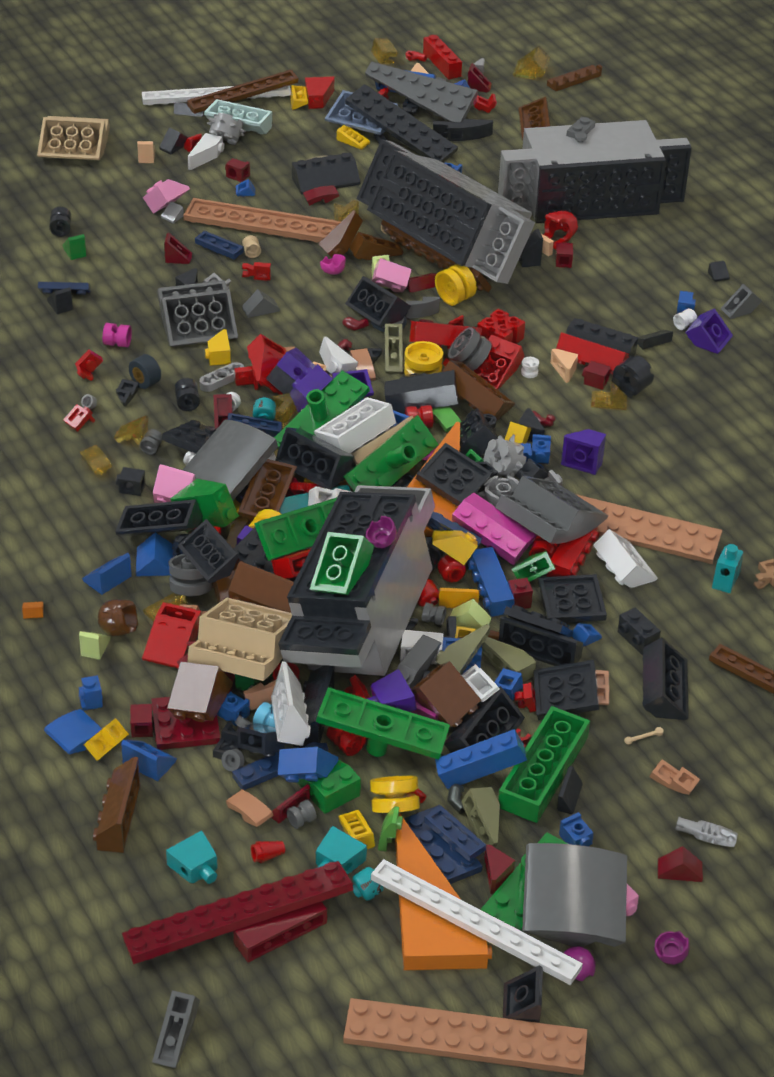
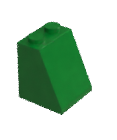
M196 479L170 498L171 502L196 500L203 515L201 523L207 519L212 526L226 527L239 517L228 488L223 483Z

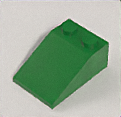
M328 532L310 590L348 595L368 567L374 545L364 536Z
M338 760L326 778H318V781L299 779V782H297L301 788L307 784L310 785V798L324 814L359 797L361 793V778L348 764Z

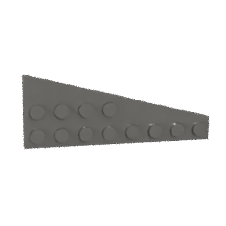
M372 61L365 72L366 77L387 86L389 90L396 91L400 96H405L412 103L425 110L428 109L437 117L444 118L446 122H463L478 95V91L475 89Z

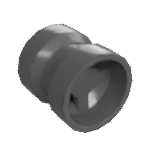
M149 429L139 444L140 449L146 454H154L162 442V434L155 429Z
M426 602L422 613V621L427 623L431 621L435 625L442 626L446 616V607H436L432 603Z
M308 800L301 802L298 807L293 806L286 811L287 818L295 829L302 827L304 822H312L317 818L316 811Z

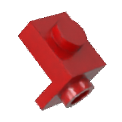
M493 93L488 100L477 95L473 105L477 110L490 113L495 108L497 101Z

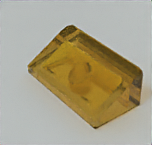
M172 593L144 608L143 612L154 622L163 602L178 606L180 604L188 605L185 596Z

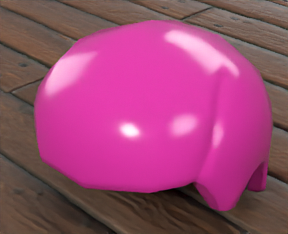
M334 254L332 259H328L325 256L320 261V267L327 274H340L345 268L346 257Z

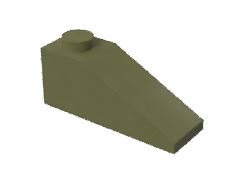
M385 324V373H403L402 324Z
M486 624L448 645L445 651L441 650L435 659L437 666L450 661L462 675L490 634L491 626Z
M489 637L486 638L482 644V655L500 672L504 668L522 673L523 682L534 677L536 661L532 656H529L522 649Z
M492 787L471 788L461 803L476 836L486 845L490 844L495 847L498 843L500 804Z

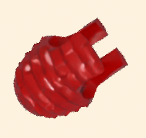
M568 211L551 212L545 215L544 236L552 239L556 230L561 229L567 232L566 236L553 243V249L556 250L557 242L567 243L578 229L577 218Z

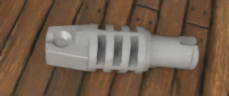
M681 817L678 818L675 829L676 831L692 834L698 840L728 847L735 846L738 836L737 832L703 820L695 822Z

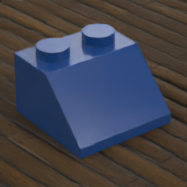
M319 747L280 749L278 775L285 778L287 782L292 783L299 782V779L318 781V778H326L338 762V757Z

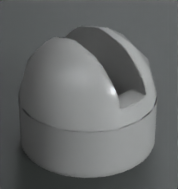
M86 394L83 396L81 404L83 407L86 406L89 409H94L97 406V399L92 395Z

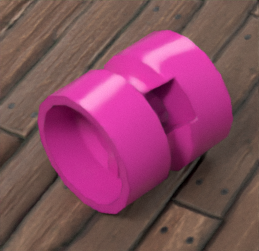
M105 323L102 337L104 345L114 346L117 344L119 347L126 348L130 346L132 337L130 325L121 324L118 327L114 323Z

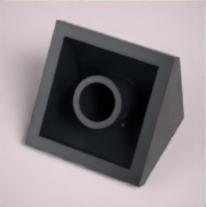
M539 965L504 983L503 1018L540 1023L543 967Z

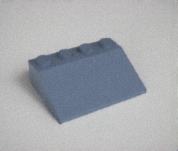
M343 90L325 117V121L379 135L385 132V130L345 104V99L353 94V92Z

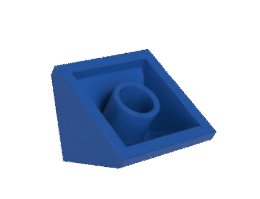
M156 532L137 547L136 576L170 575L169 561L174 557L172 549L174 545Z
M129 553L114 558L84 576L82 578L83 581L101 595L108 592L132 576Z
M123 740L121 743L123 763L133 757H138L139 772L156 781H159L177 760V758L143 741Z

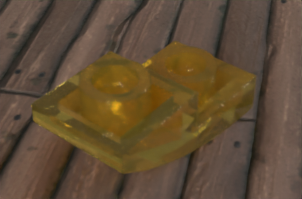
M97 445L80 452L82 459L88 463L90 470L94 474H103L112 467L106 455Z

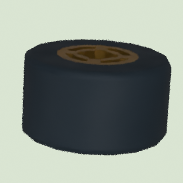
M143 354L129 363L130 377L134 382H139L140 388L147 389L161 380L160 366L152 356Z

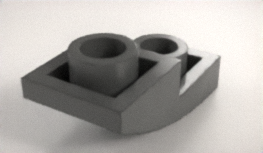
M423 297L422 301H406V303L411 305L406 318H420L439 313L440 297Z

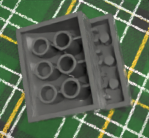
M225 280L158 288L157 295L162 321L170 347L206 343L224 329L227 330L228 340L238 339L230 289H226Z
M224 420L182 471L195 474V479L226 484L234 501L277 449L278 444L275 438L257 428L238 421Z
M528 476L521 477L513 496L501 494L495 507L553 544L565 543L580 538L598 527L609 516L554 481Z
M529 843L526 845L522 932L572 947H584L593 942L616 947L626 942L627 855L610 850L572 844Z

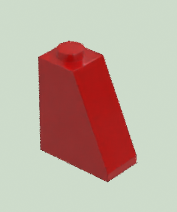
M334 76L305 78L309 109L324 108L334 92Z

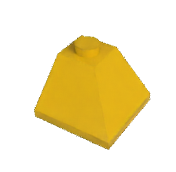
M434 530L432 533V544L463 565H465L478 547L476 537L469 532Z

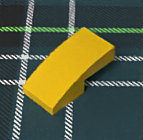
M115 718L83 745L98 761L128 736L129 733Z

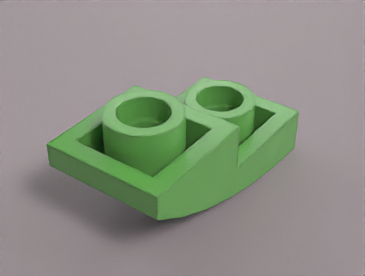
M450 407L432 409L434 421L436 423L439 422L446 433L451 430L456 422L462 423Z
M397 806L393 807L384 819L378 844L379 851H387L388 843H392L393 838H396L397 829L401 830L403 816H399V807Z

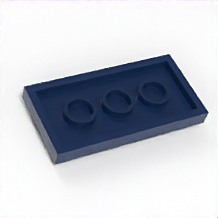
M440 805L404 818L450 884L482 872V865L477 858L469 862L424 823V816Z

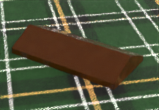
M546 96L519 107L522 140L524 128L551 126Z
M267 459L251 479L238 514L249 518L252 522L258 512L264 509H272L279 512L297 466Z

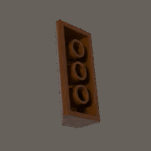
M449 361L442 371H455L458 397L462 400L466 399L471 408L475 410L478 408L483 412L482 414H491L496 417V420H499L515 405L512 400L462 362Z
M240 561L228 590L229 598L291 613L287 595L294 582Z
M133 757L115 768L112 778L107 780L108 793L103 795V811L98 813L99 826L94 828L93 841H96L97 850L124 853L141 787L138 757Z

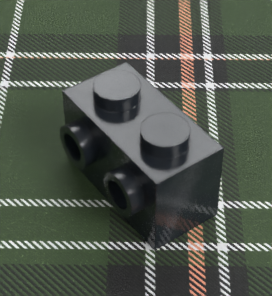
M636 607L619 616L617 632L640 654L643 655V648L660 639L661 630Z
M258 723L238 726V748L249 750L252 753H261L264 756H275L276 752H279L280 749H285V743L277 741L275 727Z

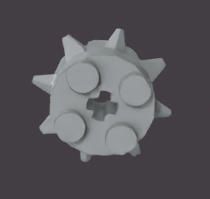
M218 113V115L214 114L213 118H208L210 122H207V124L211 125L209 134L222 136L223 140L229 144L236 145L239 136H244L243 132L246 131L242 129L243 122L240 119L238 121L232 119V115Z
M514 434L509 441L505 440L501 435L496 440L492 439L489 441L483 459L498 471V478L514 477L526 463V456L523 455L524 446L514 442Z
M494 476L484 484L485 490L477 493V495L496 507L501 494L513 496L519 481L511 476H507V478Z

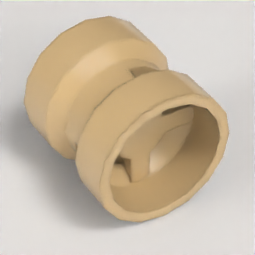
M253 235L245 237L242 244L246 256L249 258L258 257L261 253V248L257 237Z

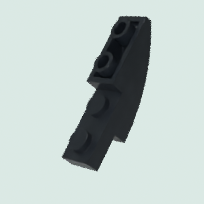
M493 120L433 121V130L449 141L474 140L493 134Z

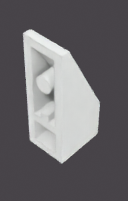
M205 133L188 155V169L192 170L217 158L224 150L223 137Z
M324 337L319 353L326 365L327 371L331 374L341 372L342 370L345 372L355 371L358 362L328 337Z

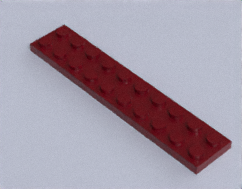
M339 861L329 862L324 866L308 869L303 873L287 876L282 880L270 884L266 883L258 888L242 891L237 895L221 898L216 902L200 905L192 910L176 913L162 920H154L150 924L131 928L121 934L133 964L353 891V884Z

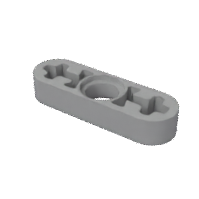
M233 362L200 378V389L210 392L235 381L234 368L244 367V365L239 362Z

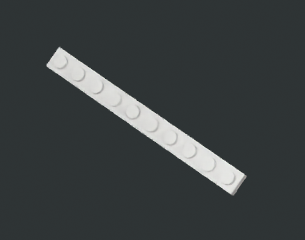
M290 85L249 98L291 95ZM233 86L142 92L143 105L187 102V100Z
M384 859L371 873L372 881L535 967L540 965L543 967L544 972L569 985L572 984L582 970L583 963Z

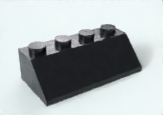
M351 152L292 162V180L301 195H303V192L322 186H335L337 189L361 184L356 160Z
M365 276L361 278L345 303L380 327H384L385 324L402 321L411 305Z
M574 318L565 333L629 353V357H634L636 354L638 337L582 319Z
M286 427L276 461L297 466L295 473L325 489L332 490L344 478L343 476L349 472L354 456L300 428Z
M196 500L125 506L115 533L116 535L132 536L154 534L155 532L158 534L193 531L201 524L203 515Z
M501 616L500 642L522 649L535 660L553 666L580 661L583 642L506 616Z
M661 637L643 648L642 705L647 712H650L656 718L689 719L688 660Z
M323 665L310 673L308 681H304V703L307 705L306 714L309 716L308 725L311 729L308 738H305L303 746L294 744L296 748H305L307 744L312 742L321 743L325 725L316 722V718L328 687L332 689L335 687V666Z
M501 686L484 702L480 701L477 704L478 708L472 714H467L445 741L444 745L450 753L514 729L516 731L525 717Z

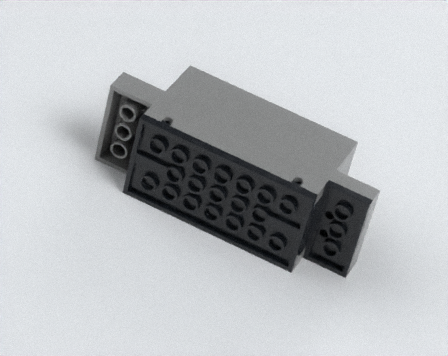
M647 120L595 123V127L587 134V139L583 142H578L575 138L566 136L567 130L572 125L524 128L523 148L501 151L498 194L532 212L536 223H545V215L557 211H568L577 220L657 215L659 214L660 203L684 202L692 147L687 138L656 140Z
M382 139L356 198L368 206V211L460 266L474 268L499 283L508 284L535 224L534 221L530 220L532 212L436 159L415 155L394 142Z
M357 485L354 492L339 493L287 595L292 617L278 643L284 662L307 664L309 670H316L323 665L335 666V672L385 676L432 570L424 530L435 508L431 488ZM381 516H387L393 520L397 529L395 541L385 548L374 547L368 567L348 595L310 590L328 532L360 535L366 538V531L371 521L377 522Z

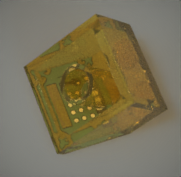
M537 46L517 61L512 75L527 79L542 77L546 73L550 57L540 46Z

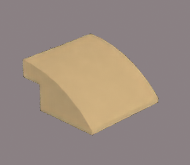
M60 116L43 117L37 156L100 160L107 144L110 128L109 120Z
M225 598L200 616L198 640L189 646L188 662L219 666L225 672L264 681L282 660L278 643L292 617V613Z

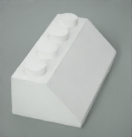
M367 397L316 429L314 433L318 438L350 454L354 450L363 447L368 441L375 439L380 433L390 429L391 426L396 424L391 404Z
M283 661L271 695L277 741L303 746L304 740L309 737L311 729L308 725L309 716L306 714L307 705L304 703L305 693L302 692L301 684L288 664Z

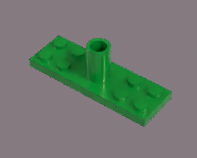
M342 370L322 391L315 389L307 394L308 405L286 427L300 428L316 436L314 433L316 429L359 403L370 392L369 386ZM286 427L274 437L278 444L277 450H279Z
M417 415L343 477L353 491H355L357 485L391 487L439 444Z
M337 497L254 523L268 561L312 547Z
M329 687L316 718L318 723L368 738L367 752L375 757L384 756L387 753L388 745H392L439 760L450 724Z
M548 832L538 842L568 844ZM526 854L523 855L521 863L480 909L522 931Z

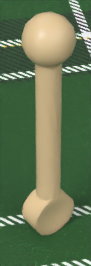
M657 727L655 731L632 738L626 737L624 742L630 745L633 741L653 735L662 736L664 730L661 727Z

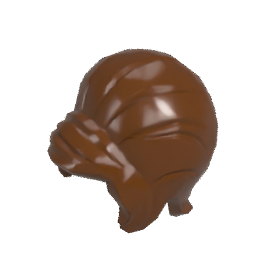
M113 599L105 602L98 612L99 627L104 633L111 636H121L136 631L138 626L136 605L130 600Z

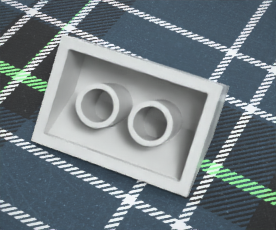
M608 529L593 545L598 551L596 553L597 556L607 563L605 565L606 568L616 575L614 577L615 580L622 586L625 584L633 588L658 579L631 542L612 530Z

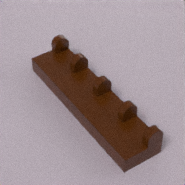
M600 64L596 67L590 65L547 80V86L556 92L600 77L602 66Z

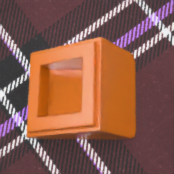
M44 602L23 603V619L43 618Z

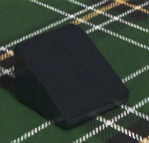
M725 261L711 262L709 264L708 273L714 282L730 279Z

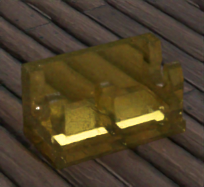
M374 38L371 51L380 64L394 63V60H388L390 56L395 57L398 55L391 41L385 38Z

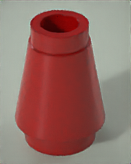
M256 841L250 848L252 859L254 862L263 863L285 854V845L283 841Z

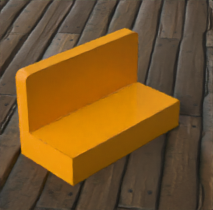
M440 588L439 606L455 608L472 599L479 603V590Z

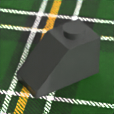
M742 284L721 307V310L730 319L752 313L762 300L747 286Z

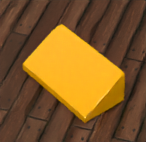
M291 85L290 100L292 110L308 104L305 86Z

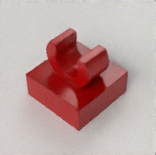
M531 682L523 684V692L514 693L515 701H518V708H525L527 706L530 713L535 712L536 699L534 688Z

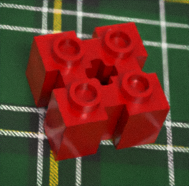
M500 309L495 310L490 314V317L484 318L477 324V327L482 328L481 336L487 339L494 335L515 344L524 339L525 321L515 316L509 317V313Z

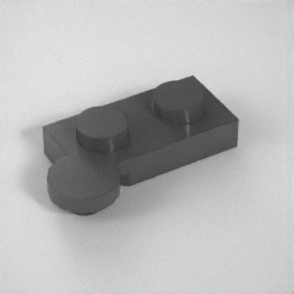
M581 117L567 130L566 136L575 138L578 142H583L587 139V134L595 127L596 121L590 120L587 117Z

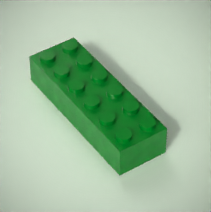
M551 706L525 748L527 761L514 765L499 790L498 802L500 809L538 823L563 781L568 767L573 764L588 739L590 720Z

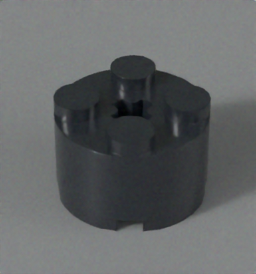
M630 356L614 368L612 383L625 393L627 397L631 398L652 384L654 374H651V366L643 357Z

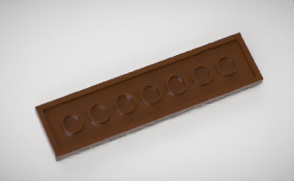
M385 220L381 222L384 232L391 236L390 239L393 242L402 243L401 245L405 249L414 250L413 252L419 257L425 256L428 262L432 264L434 262L437 263V266L442 270L457 264ZM468 267L475 278L476 289L489 292L492 287L484 276L477 270Z

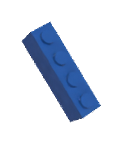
M493 547L476 549L468 559L467 565L468 569L472 570L474 583L478 585L479 596L483 597L484 609L488 610L490 617L504 615L506 606L512 608L514 605V597Z
M514 729L444 755L439 760L435 759L438 776L447 790H449L454 784L462 785L527 761L524 744Z

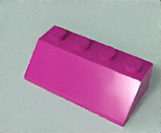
M472 493L465 498L452 514V522H456L464 529L476 533L482 538L481 543L483 545L493 547L496 554L512 565H515L536 537L534 533L495 508V506L476 493Z

